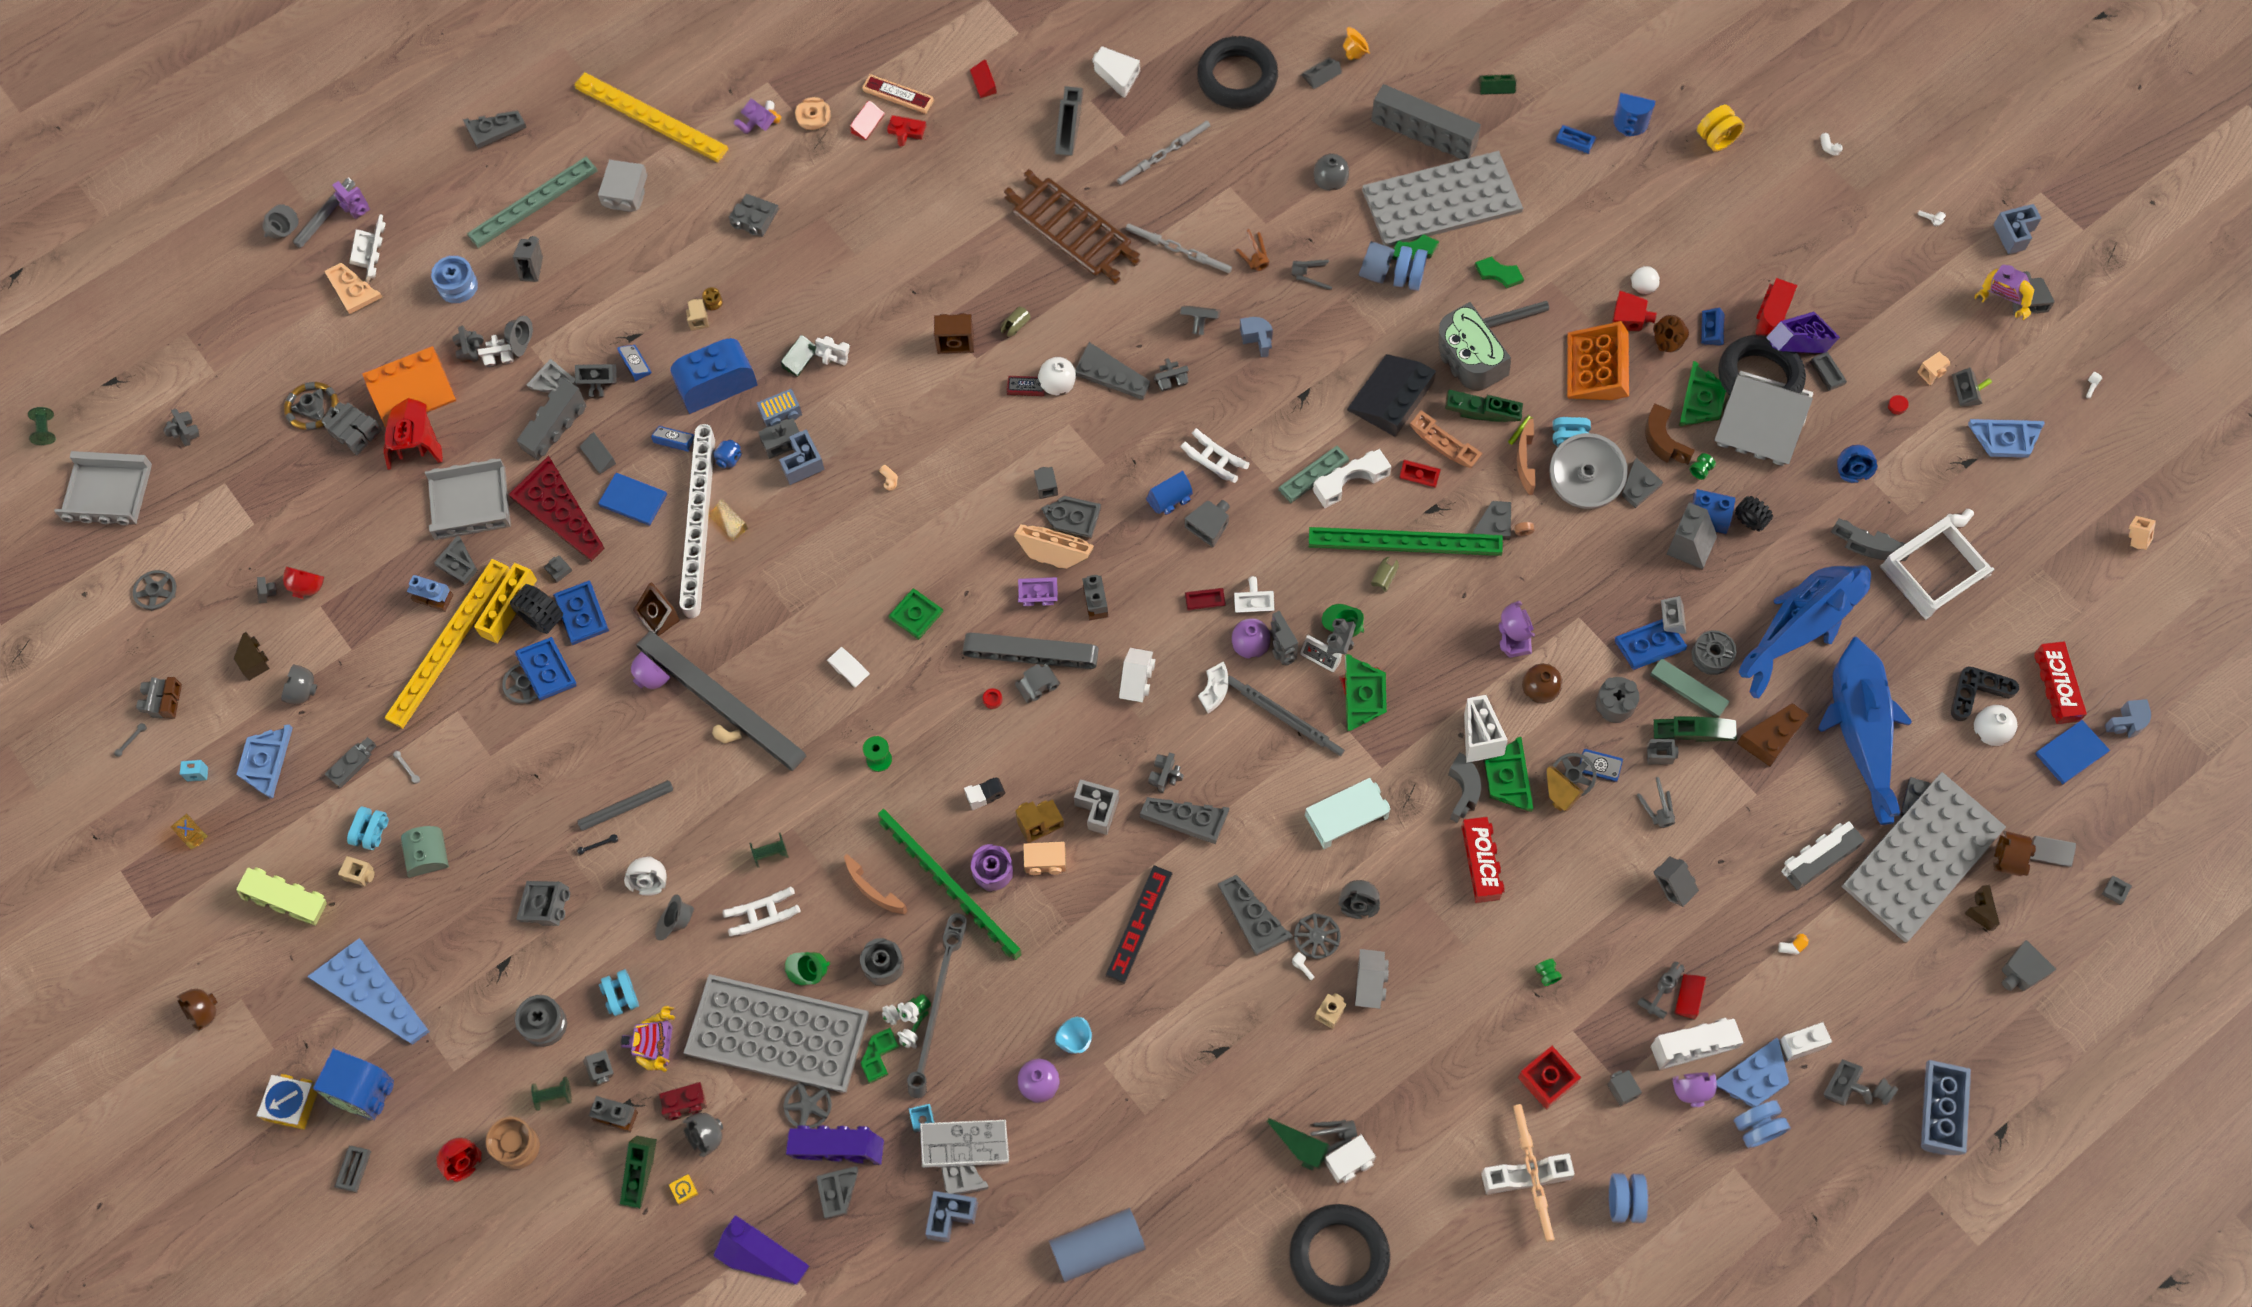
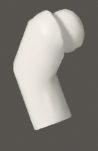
M1828 133L1820 135L1823 150L1833 156L1839 155L1843 149L1842 145L1838 143L1833 145Z
M1966 509L1961 515H1948L1955 527H1964L1972 518L1974 512L1971 509Z

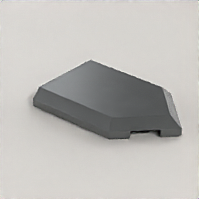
M1063 496L1058 501L1042 507L1041 510L1054 530L1091 539L1100 514L1101 504Z

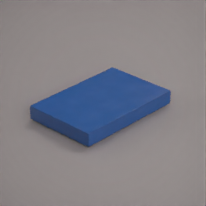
M615 473L598 504L602 508L650 526L667 497V492Z
M590 580L553 594L557 605L563 612L562 620L572 645L609 631Z
M1663 619L1615 637V643L1633 670L1687 649V645L1679 633L1664 631Z
M552 637L515 651V655L539 701L577 686Z
M2081 720L2035 754L2063 785L2106 755L2110 750L2088 725Z

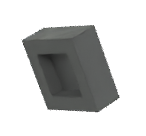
M2112 875L2102 895L2121 905L2124 903L2132 885Z

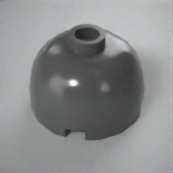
M1330 153L1322 156L1314 166V181L1320 188L1330 190V188L1341 189L1346 185L1349 178L1347 161L1337 154Z
M293 664L287 677L289 678L284 685L281 700L289 704H301L306 702L310 695H315L317 685L314 684V676L309 669Z
M1354 880L1342 888L1338 904L1341 907L1342 913L1351 918L1362 919L1361 915H1368V918H1371L1380 909V896L1377 888L1372 883L1365 880Z
M696 1113L683 1120V1124L686 1123L687 1125L683 1130L688 1142L694 1150L698 1147L702 1152L698 1155L705 1157L719 1147L722 1141L721 1130L723 1125L718 1118L715 1119L707 1113Z

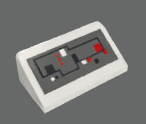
M1307 635L1300 653L1302 656L1331 672L1337 669L1342 657L1340 653L1329 655L1327 653L1328 645L1310 635Z

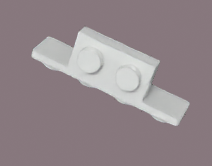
M380 214L374 234L356 229L349 264L368 268L365 280L368 284L371 278H375L376 268H373L374 263L378 262L379 253L376 251L377 248L381 247L382 237H379L380 232L383 233L385 222H382L383 215Z

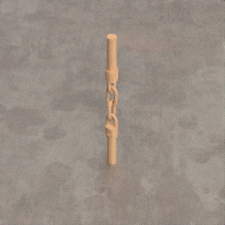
M1519 1104L1513 1106L1521 1137L1519 1138L1521 1148L1525 1150V1163L1527 1171L1531 1175L1536 1210L1539 1211L1545 1240L1550 1242L1554 1240L1547 1211L1548 1204L1538 1178V1165L1531 1149L1533 1147L1532 1139L1528 1133L1522 1105ZM1533 1159L1535 1169L1531 1170L1529 1161ZM1540 1189L1542 1196L1537 1197L1536 1191Z

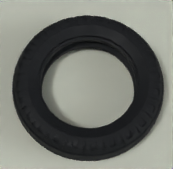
M1230 36L1212 43L1204 51L1198 63L1197 78L1204 94L1214 103L1226 108L1244 109L1261 103L1272 93L1278 79V66L1273 53L1260 41L1250 37L1247 38L1246 36ZM1244 56L1254 60L1260 66L1262 76L1256 84L1248 88L1232 89L1220 84L1214 77L1213 70L1218 62L1227 57Z
M1749 335L1735 340L1725 349L1719 361V379L1724 390L1730 396L1737 374H1739L1737 362L1747 356H1762L1777 363L1785 372L1787 384L1782 388L1801 394L1806 381L1803 361L1797 352L1779 351L1773 348L1766 335Z
M1332 1204L1320 1207L1308 1214L1299 1223L1291 1239L1289 1257L1294 1277L1309 1296L1323 1304L1335 1307L1359 1304L1369 1299L1379 1290L1388 1274L1390 1248L1387 1237L1378 1222L1368 1213L1357 1207L1345 1204ZM1332 1225L1348 1226L1358 1231L1366 1240L1370 1249V1266L1366 1274L1357 1282L1346 1286L1332 1285L1322 1280L1313 1270L1309 1259V1247L1315 1235L1326 1227Z

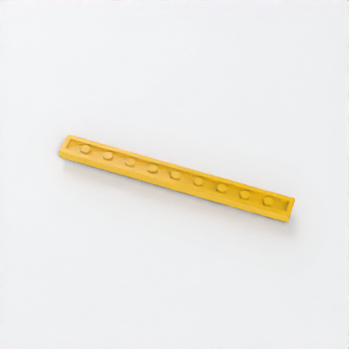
M585 72L574 84L577 90L716 162H719L728 151V147L723 143Z
M491 559L385 716L386 721L402 729L405 727L510 570L507 565Z

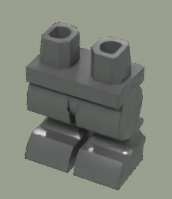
M339 402L334 408L337 414L333 418L326 415L321 420L330 435L341 444L346 443L355 455H358L369 444L367 440L371 442L382 431L373 418L366 416L365 413H362L350 403L345 405Z

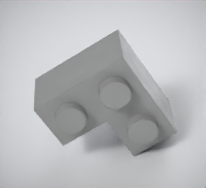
M1080 779L1074 796L1075 806L1091 810L1087 820L1088 830L1108 835L1119 801V790Z
M1360 949L1355 1006L1380 1009L1381 1001H1385L1386 988H1383V983L1388 982L1389 960H1385V952Z

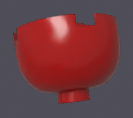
M286 567L284 570L283 583L287 590L293 592V597L304 599V596H313L317 594L323 585L324 576L291 567Z
M461 1137L447 1141L440 1148L436 1159L437 1167L446 1180L453 1179L454 1182H459L474 1173L476 1169L473 1167L477 1161L481 1162L482 1153L472 1141Z

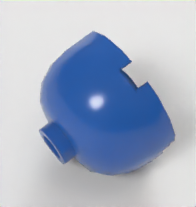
M1851 445L1845 448L1837 459V469L1840 477L1851 483L1859 482L1857 479L1864 478L1867 480L1871 478L1878 469L1875 455L1871 449L1864 445Z

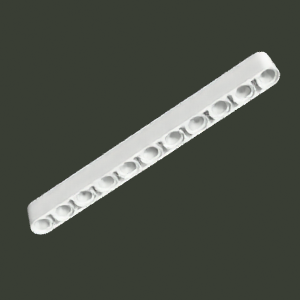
M707 424L699 425L695 430L680 592V607L687 618L697 617L701 610L715 437L711 427ZM695 587L694 590L688 591L689 588Z

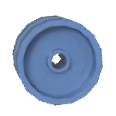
M1402 246L1395 266L1393 285L1403 288L1407 277H1410L1409 288L1419 291L1428 251L1418 249L1414 260H1412V248Z
M447 256L434 265L431 277L440 296L445 301L462 303L474 296L477 291L478 281L466 259L459 256Z
M1776 1100L1751 1108L1734 1119L1739 1131L1750 1130L1743 1136L1747 1148H1753L1769 1142L1791 1129L1786 1118L1774 1119L1782 1112Z
M1624 1173L1611 1174L1609 1210L1613 1222L1624 1223L1628 1215L1633 1223L1646 1222L1648 1190L1644 1174H1632L1629 1180H1627Z

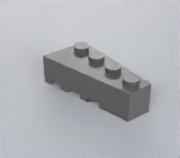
M562 377L558 381L560 385L556 391L552 390L549 393L548 397L550 399L545 407L540 406L535 421L531 420L517 439L521 450L536 460L547 454L549 448L560 439L565 430L572 426L574 420L579 415H582L587 407L579 388Z

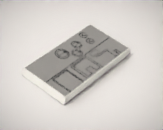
M1006 1120L920 1124L922 1167L1007 1164L1009 1162Z

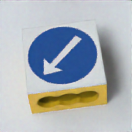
M281 1074L280 1077L271 1075L257 1116L266 1122L305 1130L318 1093L313 1089V1081L301 1078L300 1081L293 1080L292 1076Z

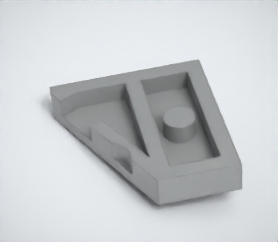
M550 359L529 381L527 386L532 390L550 393L552 390L555 392L559 387L558 381L561 377L575 386L577 384H575V378Z
M973 1165L941 1167L946 1193L959 1195L988 1189V1184L982 1180Z

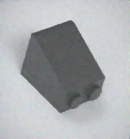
M1690 502L1688 503L1666 555L1698 568H1704L1717 538L1707 509Z

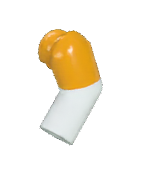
M766 101L765 109L776 116L773 122L778 124L781 120V115L774 111V102Z
M1798 934L1792 943L1780 942L1778 951L1781 953L1799 954L1808 946L1809 940L1805 934Z

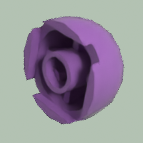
M1520 600L1511 603L1502 611V623H1499L1503 635L1507 633L1515 641H1523L1535 636V633L1530 632L1534 629L1527 611L1521 610L1519 607L1523 605Z
M1248 618L1240 621L1232 632L1233 648L1240 656L1245 658L1262 656L1270 646L1268 627L1258 619Z
M642 651L632 662L631 673L635 677L633 682L641 689L644 686L648 689H657L670 678Z
M1032 1059L1026 1062L1020 1069L1017 1078L1018 1087L1022 1095L1036 1103L1051 1099L1060 1085L1059 1073L1055 1066L1044 1059Z
M1708 1072L1684 1074L1685 1079L1680 1080L1678 1076L1672 1078L1678 1098L1683 1102L1691 1103L1692 1107L1704 1106V1102L1711 1100L1717 1090L1715 1073H1712L1710 1076Z

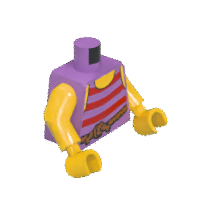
M2004 264L1999 269L1991 271L1982 285L1983 289L1975 294V299L1979 295L1983 297L1981 302L1983 303L1989 297L1988 290H1990L1992 293L2022 306L2021 309L2016 311V318L2023 314L2022 320H2025L2031 315L2028 307L2031 306L2034 288L2031 286L2027 275L2014 269L2011 265Z
M664 1006L661 1012L643 1020L641 1024L635 1025L633 1036L623 1035L621 1038V1047L632 1048L631 1054L636 1059V1062L648 1071H667L663 1066L668 1065L670 1061L669 1052L673 1026L666 1020L675 1019V1016L670 1015V1012L674 1010L673 1007Z

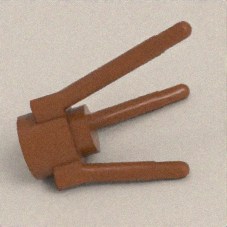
M1247 229L1256 253L1251 256L1252 260H1250L1239 248L1236 251L1249 264L1251 269L1255 268L1257 271L1264 270L1268 267L1270 261L1266 255L1261 233H1257L1261 248L1260 252L1250 229Z

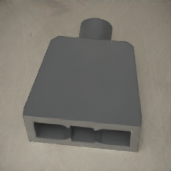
M530 236L529 239H520L513 254V260L520 281L538 282L543 255L539 239L535 236Z
M2029 271L2023 272L2027 275L2031 286L2034 288L2031 306L2028 307L2031 314L2049 312L2055 302L2044 279L2031 278ZM2012 302L2013 314L2015 315L2016 311L2021 309L2022 306Z
M1221 500L1217 505L1206 501L1185 518V528L1211 547H1214L1229 523V515L1225 513L1230 508L1229 504L1224 500Z
M2025 940L2002 968V972L2007 976L2002 981V985L2009 991H2012L2016 986L2025 991L2047 978L2056 968Z

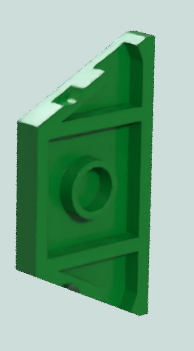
M1693 361L1679 426L1719 420L1721 417L1726 391L1720 379L1716 378L1709 370L1707 372L1698 366L1699 363Z
M1346 654L1347 731H1352L1387 712L1386 672Z
M1517 737L1515 741L1506 746L1503 756L1484 759L1489 798L1532 812L1533 803L1522 737Z

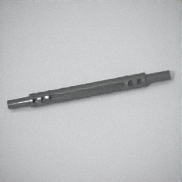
M1228 676V684L1241 691L1243 696L1307 736L1321 747H1327L1340 757L1343 755L1345 750L1329 740L1328 736L1248 684L1244 685L1232 676Z

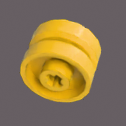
M1721 105L1702 119L1698 125L1697 132L1702 139L1707 140V145L1713 151H1720L1732 144L1741 135L1745 125L1739 117L1735 116L1734 111L1729 105Z

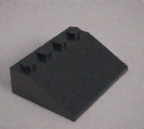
M1386 354L1347 410L1396 437L1434 383L1436 370L1418 361Z

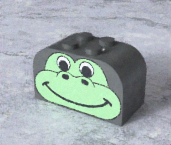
M1471 302L1466 303L1442 318L1439 324L1438 342L1440 357L1445 364L1450 366L1452 375L1458 378L1466 388L1483 390L1510 375L1511 357Z

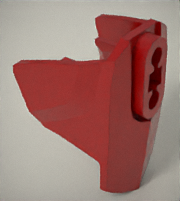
M407 398L391 409L383 448L387 470H391L393 450L397 451L399 459H403L401 449L413 448L415 446L419 448L421 457L428 450L438 463L443 462L442 448L437 441L427 416V405L425 403Z

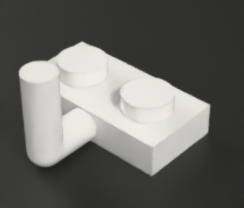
M1254 576L1248 578L1250 592L1234 593L1235 613L1274 611V592H1258L1257 578Z

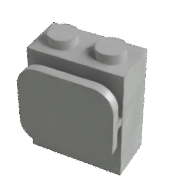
M609 160L598 193L601 205L610 209L630 212L637 211L641 206L645 193L644 184L647 172L644 164Z

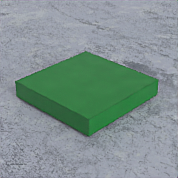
M913 588L889 614V619L919 640L944 611Z

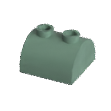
M422 826L410 829L401 835L406 872L409 878L449 867L441 828Z

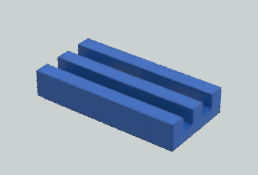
M1562 125L1555 142L1589 154L1596 137Z

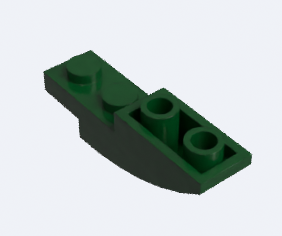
M1449 389L1446 394L1445 409L1461 413L1460 417L1474 420L1515 422L1522 419L1523 403L1488 394L1483 398Z
M1674 716V719H1653L1654 739L1695 740V742L1737 741L1736 720L1697 716Z

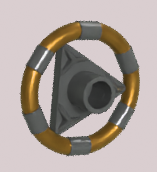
M308 382L296 387L285 400L284 413L286 419L294 427L303 430H313L324 426L321 422L324 418L323 391L331 398V407L326 415L332 418L336 414L334 408L339 403L336 392L332 387L321 382ZM318 389L312 394H303L300 397V401L292 406L294 400L301 392L305 390ZM291 410L292 412L301 414L303 416L318 421L309 423L300 422L294 417V415L291 413Z

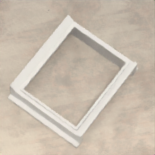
M1949 515L1890 554L1885 562L1879 566L1925 620L1931 617L1938 608L1982 578L1985 580L1991 576V573L1995 570L1989 566L1951 523ZM1943 532L1977 572L1933 601L1900 561Z

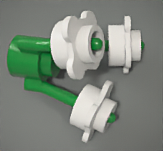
M920 994L906 1004L899 1003L897 1009L894 1005L882 1007L883 1020L892 1026L897 1024L896 1021L900 1017L904 1022L911 1021L915 1023L911 1030L904 1029L903 1032L898 1031L897 1034L899 1035V1042L903 1046L916 1048L915 1042L918 1036L915 1034V1031L929 1014L927 1010L932 1005L925 995Z

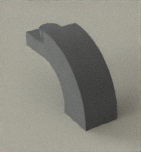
M1461 752L1457 755L1448 773V776L1454 778L1459 783L1462 790V797L1450 820L1458 823L1460 818L1464 819L1469 809L1475 810L1481 792L1479 773L1472 762L1466 763V756Z

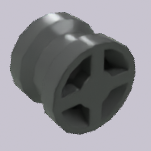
M1883 1078L1871 1095L1880 1098L1882 1103L1887 1105L1898 1088L1889 1085L1888 1081Z

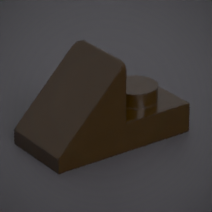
M1983 885L1975 893V902L1979 906L1970 907L1965 914L1987 930L1994 931L2000 925L1991 887L1990 885Z

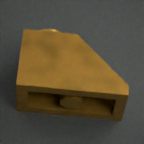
M1554 766L1547 768L1549 798L1554 801L1552 805L1559 811H1569L1584 791Z

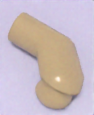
M716 725L713 728V736L723 743L742 739L739 729L728 732L721 725Z

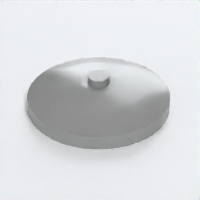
M1583 433L1574 435L1559 445L1551 459L1549 475L1554 490L1565 502L1578 508L1595 509L1609 504L1620 494L1627 479V463L1622 451L1614 442L1598 434Z

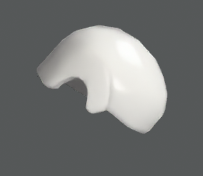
M1644 266L1638 268L1631 276L1632 288L1642 294L1654 292L1660 283L1659 275L1652 267Z

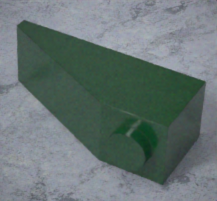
M1268 1118V1124L1296 1158L1302 1161L1301 1166L1312 1171L1314 1168H1321L1329 1149V1144Z
M636 1135L628 1142L620 1205L641 1208L654 1161L657 1139Z

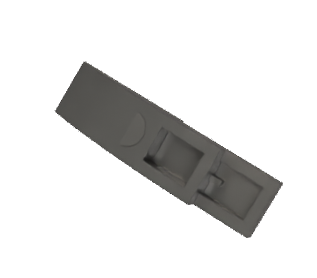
M1838 518L1831 533L1848 541L1845 548L1874 559L1886 560L1890 554L1905 545V543L1898 542L1888 534L1881 533L1880 531H1877L1875 536H1873L1868 531L1859 529L1849 521ZM1909 555L1906 556V557H1905L1904 559H1902L1901 561H1906V560L1908 559Z

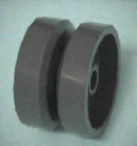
M535 995L527 998L520 1004L516 1010L515 1024L520 1034L534 1046L546 1047L555 1044L562 1038L567 1028V1017L554 999L546 995Z

